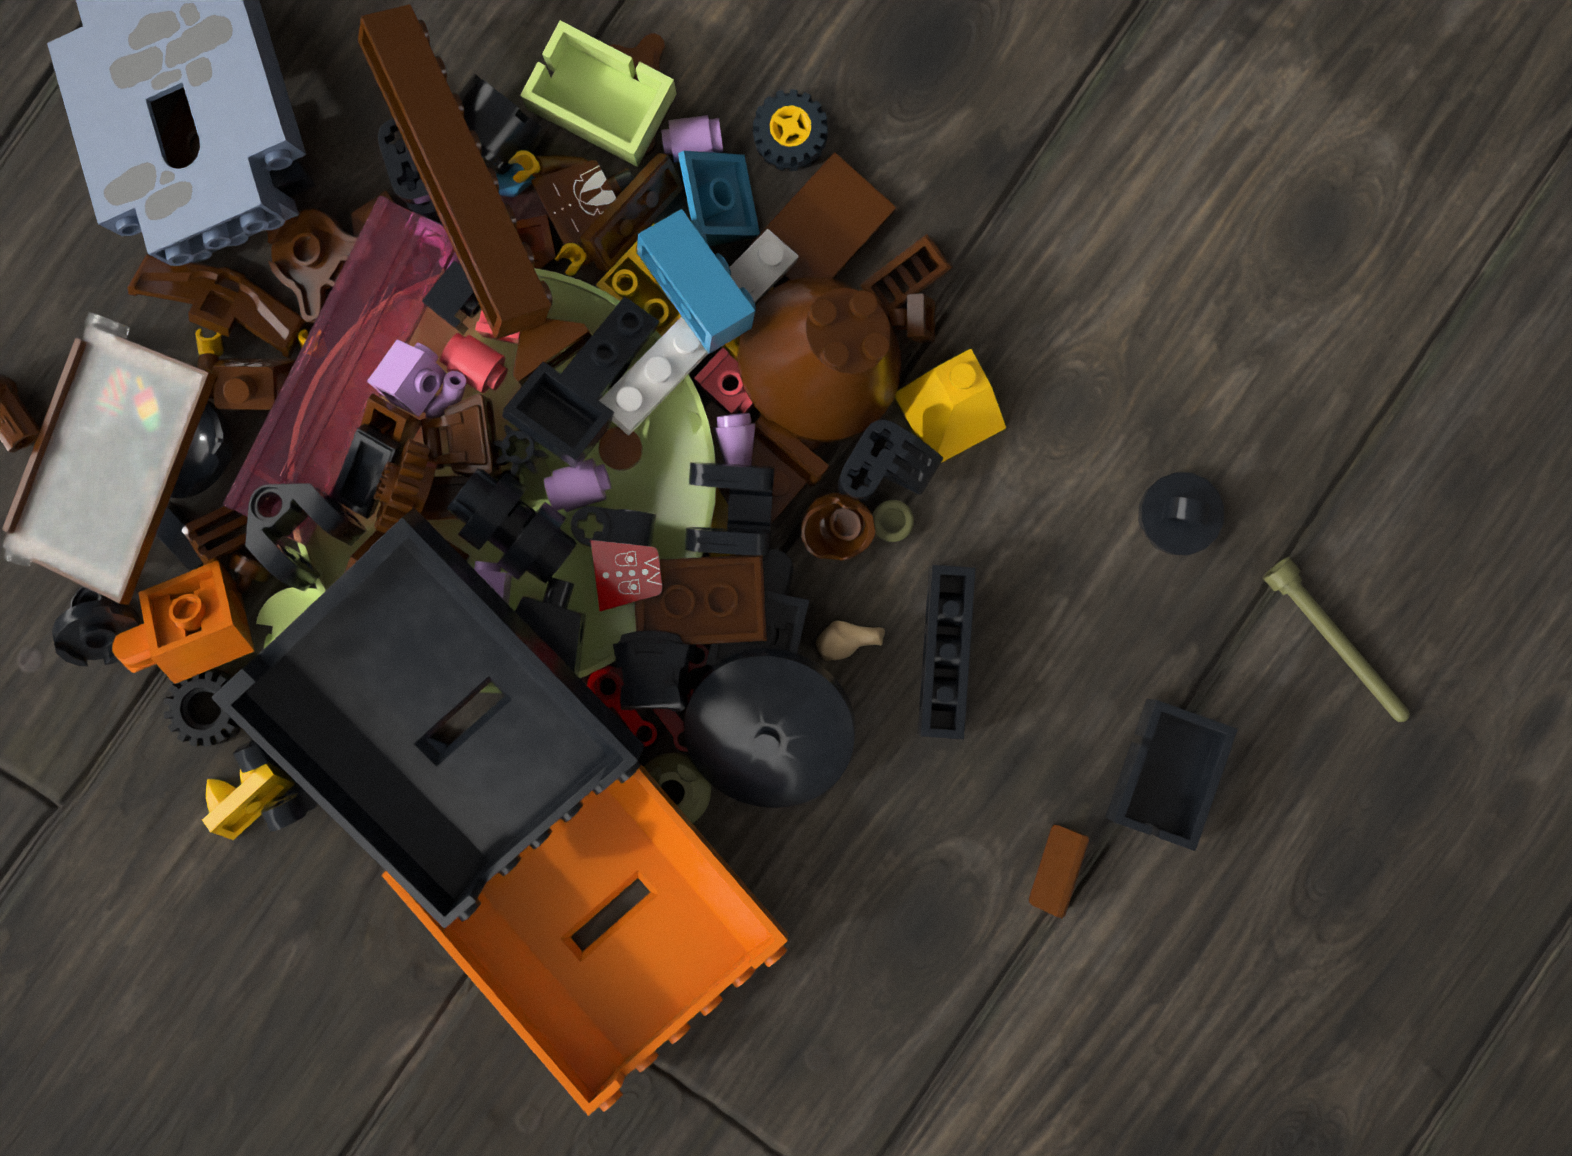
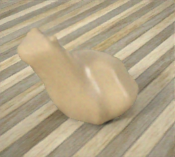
M833 621L817 638V651L825 661L844 659L851 656L861 646H881L885 630L881 627L871 628L857 626L844 621Z

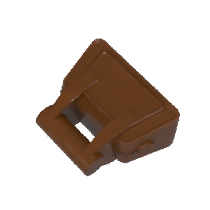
M475 394L448 406L444 410V416L421 419L423 442L430 448L428 457L437 460L436 470L451 467L455 474L471 477L480 468L493 478L501 476V466L496 463V460L499 458V449L493 444V441L497 440L493 403L490 398L482 394ZM440 430H446L449 453L444 455L442 454Z

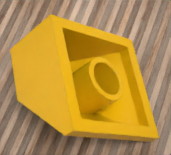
M972 349L928 371L897 391L894 397L914 435L938 452L944 458L942 462L1006 429L991 384Z

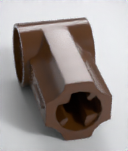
M0 374V440L8 452L14 453L35 443L41 428L19 398L15 382L10 377Z

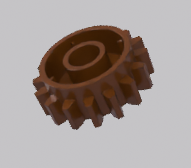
M408 438L407 442L403 445L402 451L398 454L396 464L388 461L384 466L381 474L383 477L379 478L382 483L377 484L374 499L380 500L381 503L374 524L376 530L386 533L413 508L421 514L437 466V460L428 457L430 452L428 445Z

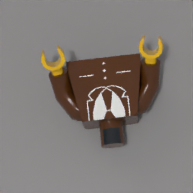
M525 150L518 151L508 163H518L524 170L518 171L513 176V179L517 183H522L531 175L537 177L531 180L564 243L555 260L559 261L562 258L571 260L572 264L569 265L565 273L568 276H574L581 265L594 262L580 239L581 235L631 183L634 177L627 167L606 178L597 160L588 161L585 157L567 155L534 156Z
M198 329L195 333L198 354L200 355L197 368L217 375L209 395L210 399H214L215 409L272 410L301 402L314 379L319 364L317 359L324 357L328 353V347L322 330H319L316 337L310 339L307 329H303L298 333V340L303 354L299 355L297 359H219L224 352L222 334L217 333L214 337L204 338L202 329Z

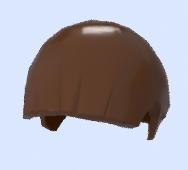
M831 493L817 498L809 506L802 521L801 538L802 542L805 543L804 546L807 551L815 557L842 561L850 560L868 548L874 539L876 531L872 513L863 502L849 497L847 494Z

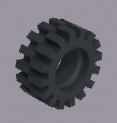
M208 670L178 684L171 685L168 690L172 694L164 699V704L169 705V711L163 712L164 719H170L172 724L167 726L169 730L179 733L177 739L182 742L189 741L191 746L206 747L227 742L229 738L235 737L240 732L238 730L239 725L222 708L219 718L209 725L200 723L192 713V703L195 697L204 691L216 694L231 679L229 678L230 674Z

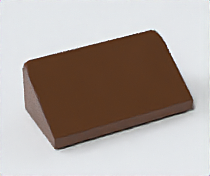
M1057 824L1051 827L1029 896V903L1032 906L1062 919L1065 917L1090 840L1088 836L1082 832Z

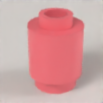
M456 333L449 340L440 357V362L447 366V372H461L466 378V384L481 393H485L489 388L495 391L501 385L508 372V368L504 366L505 356L471 335L464 337L460 333Z

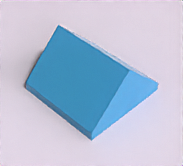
M682 151L678 153L691 221L696 220L705 232L707 245L710 247L757 237L760 231L745 155Z

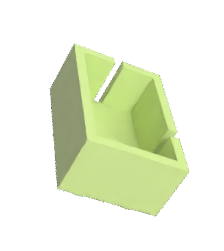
M560 20L542 53L548 69L554 73L550 77L546 65L537 62L520 95L527 110L638 167L677 94L674 79L641 62L638 63L635 70L632 57ZM636 73L639 81L633 79Z

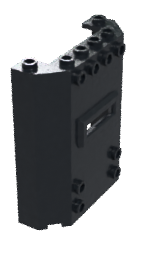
M415 508L410 510L391 527L353 566L211 697L444 929L456 918H459L462 922L468 919L481 905L478 897L486 882L498 872L502 876L508 874L520 862L522 857L519 854L529 845L533 849L538 848L551 835L553 830L550 827L560 818L567 822L583 807L584 803L581 800L591 791L596 795L600 794L617 779L621 783L627 781L640 768L641 763L638 760L644 744ZM492 682L505 696L445 750L439 753L427 739L484 687Z

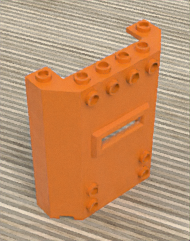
M642 765L624 783L617 779L598 795L591 791L581 800L584 805L576 815L567 822L560 818L550 827L553 830L551 835L538 848L533 849L529 845L519 854L522 857L520 862L508 874L502 876L498 872L486 882L478 897L481 905L463 922L456 918L444 929L387 871L381 875L588 1116L598 1107L603 1112L609 1109L623 1095L620 1088L625 1077L635 1068L640 1073L650 1066L659 1056L655 1050L668 1040L671 1044H674L683 1037L691 1028L687 1022L698 1012L706 1016L715 1009L723 1000L720 993L730 984H733L736 988L753 975L754 969H757L763 962L767 967H770L787 951L784 944L788 941V933ZM639 878L650 893L582 951L571 936Z

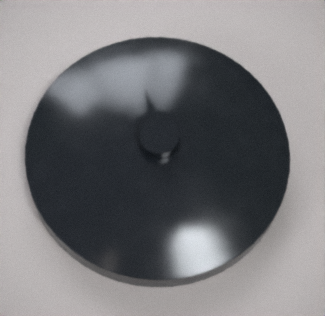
M753 649L731 655L718 662L703 675L695 686L685 713V742L689 755L698 771L712 786L723 794L742 803L759 807L780 808L795 806L825 793L840 779L846 770L853 753L856 724L853 708L840 683L818 663L802 655L785 650Z

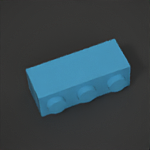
M681 209L638 234L637 254L705 350L710 354L752 328L756 306L750 293L744 287L738 288L731 278V270L724 257L719 253L715 255L707 245V238L700 224L696 220L690 221Z

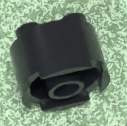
M474 73L458 94L464 108V120L469 130H474L479 137L482 148L481 155L505 172L509 166L513 168L516 164H509L508 161L518 151H526L542 127Z

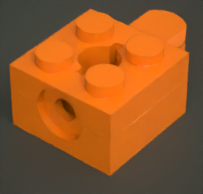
M216 560L138 592L144 624L124 631L115 637L112 646L115 657L132 673L157 664L169 679L176 684L254 652L242 595L236 589L237 583L220 561Z

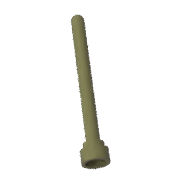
M1286 557L1269 569L1263 576V579L1273 591L1279 590L1282 595H1289L1397 722L1408 720L1410 716L1408 708L1301 584L1303 579L1299 575L1301 570L1292 559Z

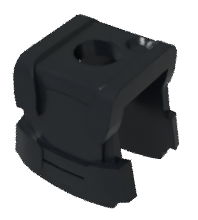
M658 630L635 631L621 635L620 641L613 644L617 667L622 668L624 680L620 693L621 710H684L688 706L691 697L688 669L689 662L694 660L696 644L684 643L679 634Z

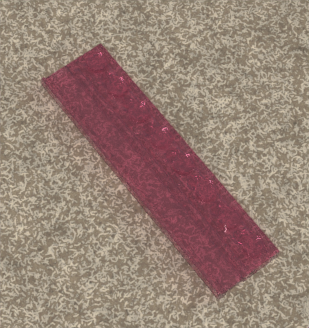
M383 196L378 197L223 505L248 517L251 495L259 487L268 484L310 483L331 497L356 430L361 426L368 397L372 393L380 398L383 396L367 382L396 340L409 344L427 309L422 300L446 271L455 253L443 226L415 212H411ZM282 500L273 506L272 517L280 512ZM308 515L286 537L307 545L318 524Z

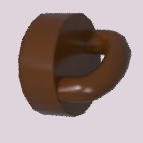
M243 550L234 551L228 566L239 573L236 584L238 592H247L253 579L268 582L271 573L252 553Z

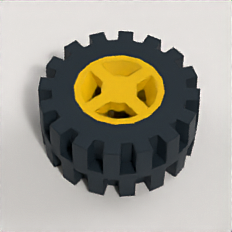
M790 89V93H784L783 90L778 91L773 98L769 95L764 100L762 107L759 106L756 111V117L753 122V137L759 155L764 157V161L769 165H776V169L783 171L784 168H790L791 172L798 171V168L802 166L804 169L811 166V162L813 160L817 161L821 156V152L827 142L828 125L826 114L822 111L821 104L817 100L814 102L811 99V95L806 92L801 95L795 89ZM795 134L799 136V137L795 136V137L789 138V136H793V135H795Z

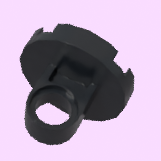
M1175 472L1159 478L1145 490L1139 504L1138 522L1155 549L1169 555L1187 556L1206 549L1218 537L1224 523V505L1219 492L1207 479L1194 473Z
M82 586L72 597L70 609L61 614L53 625L52 636L56 654L65 662L77 666L88 667L87 660L104 659L105 665L116 663L119 660L112 651L114 639L118 634L141 625L139 614L129 605L120 604Z

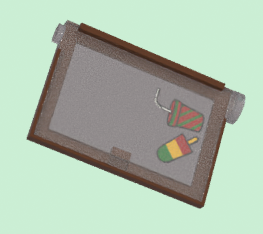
M88 312L84 322L87 324L82 340L78 338L74 340L2 530L7 532V536L2 547L8 549L4 559L12 563L29 567L31 561L113 601L129 605L217 375L129 341L127 336L131 327Z

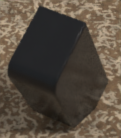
M169 500L156 536L190 571L204 566L182 532L184 525L191 521ZM145 507L137 514L140 519ZM200 531L197 532L198 537L203 535ZM211 543L205 545L208 551L214 548Z

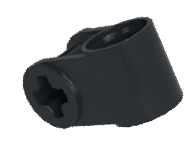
M585 506L578 509L573 515L571 532L579 543L591 547L590 540L652 546L656 515L628 509L615 510ZM589 515H595L597 523L603 525L602 532H594L593 538H585V531L578 528L579 522L587 521Z

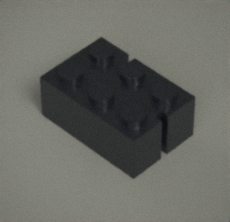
M1147 698L1134 733L1141 736L1142 739L1140 744L1131 742L1105 817L1120 825L1148 835L1152 834L1162 840L1196 851L1238 729L1167 703Z

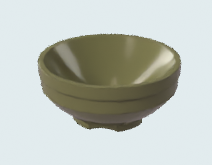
M668 752L654 757L644 766L660 786L667 780H676L683 786L685 791L684 798L676 805L692 823L696 822L704 814L711 798V784L698 771L689 755L680 752Z

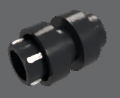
M478 468L447 507L451 514L465 523L458 535L477 550H480L487 541L501 550L504 554L497 562V565L517 580L528 571L546 584L577 544L573 538L560 529L566 517L546 502L537 511L523 502L520 498L527 490V487L506 472L498 482L483 469Z

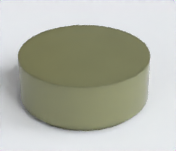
M888 500L881 503L872 515L875 534L886 542L903 540L910 534L914 525L911 509L905 503L898 500Z

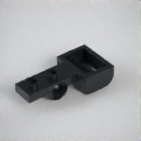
M624 296L562 373H559L543 361L504 407L502 417L571 467L577 468L607 432L612 423L614 411L599 400L607 390L609 391L624 376L632 359L658 328L659 320Z

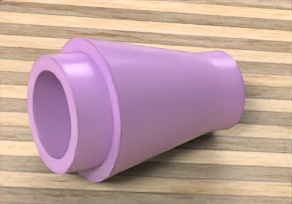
M750 413L717 416V427L713 429L725 464L751 465L755 423H751Z

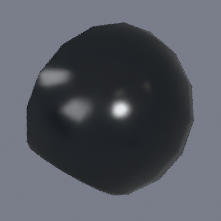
M169 389L158 394L164 415V426L159 433L151 435L147 432L139 411L133 421L130 431L133 432L132 454L137 472L134 473L145 487L152 469L160 470L190 390ZM210 401L206 403L170 498H189L207 490L225 472L232 458L233 442L229 424L221 411L215 409V404Z

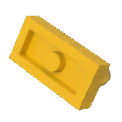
M269 762L245 773H242L240 769L241 785L237 788L222 780L207 779L206 802L209 814L202 821L209 831L231 840L239 836L262 815L261 810L265 804L285 794L295 784L285 770L275 767Z

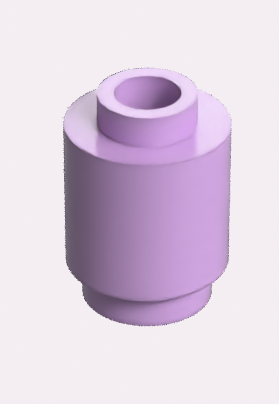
M708 115L668 120L669 129L661 130L664 154H673L674 163L680 162L678 153L682 151L723 152L719 118L709 119Z
M593 458L583 461L575 469L567 466L554 470L553 476L544 478L548 499L551 506L557 511L564 509L566 512L606 500L605 491L612 488L605 465L597 466Z

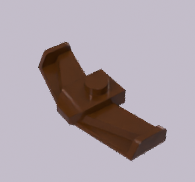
M146 254L127 287L129 295L137 296L139 294L193 304L188 312L190 322L227 337L230 336L238 322L279 350L288 359L299 342L298 333L303 330L305 320H303L301 315L248 280L245 274L226 266L220 268L193 262L180 266H171Z

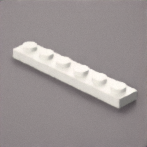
M767 229L729 267L731 278L738 288L744 287L750 293L756 304L797 262L799 256ZM681 316L599 401L614 411L612 422L629 436L703 360L708 352Z

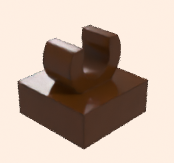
M925 294L907 295V309L889 310V321L892 327H895V330L907 331V337L918 343L935 342V301Z

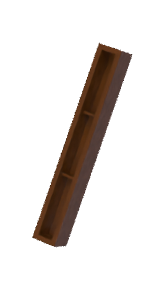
M411 4L362 15L358 42L495 339L543 325L552 305L551 291L544 280L540 281L536 274L534 256L530 246L526 242H521L516 231L517 222L515 214L510 205H504L500 197L496 173L491 167L487 168L481 156L482 148L479 137L474 130H469L464 120L462 101L459 95L452 93L448 86L444 62L440 56H434L429 45L430 36L425 22L422 19H417Z

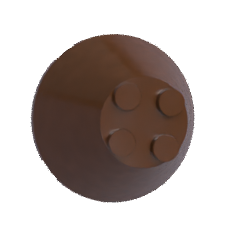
M804 277L778 285L755 304L756 309L752 328L739 336L738 368L743 386L749 398L768 421L773 420L781 427L792 432L793 436L801 439L833 442L862 433L871 423L883 416L897 393L902 362L895 331L883 309L877 303L876 297L871 292L866 290L860 291L849 284L831 278Z

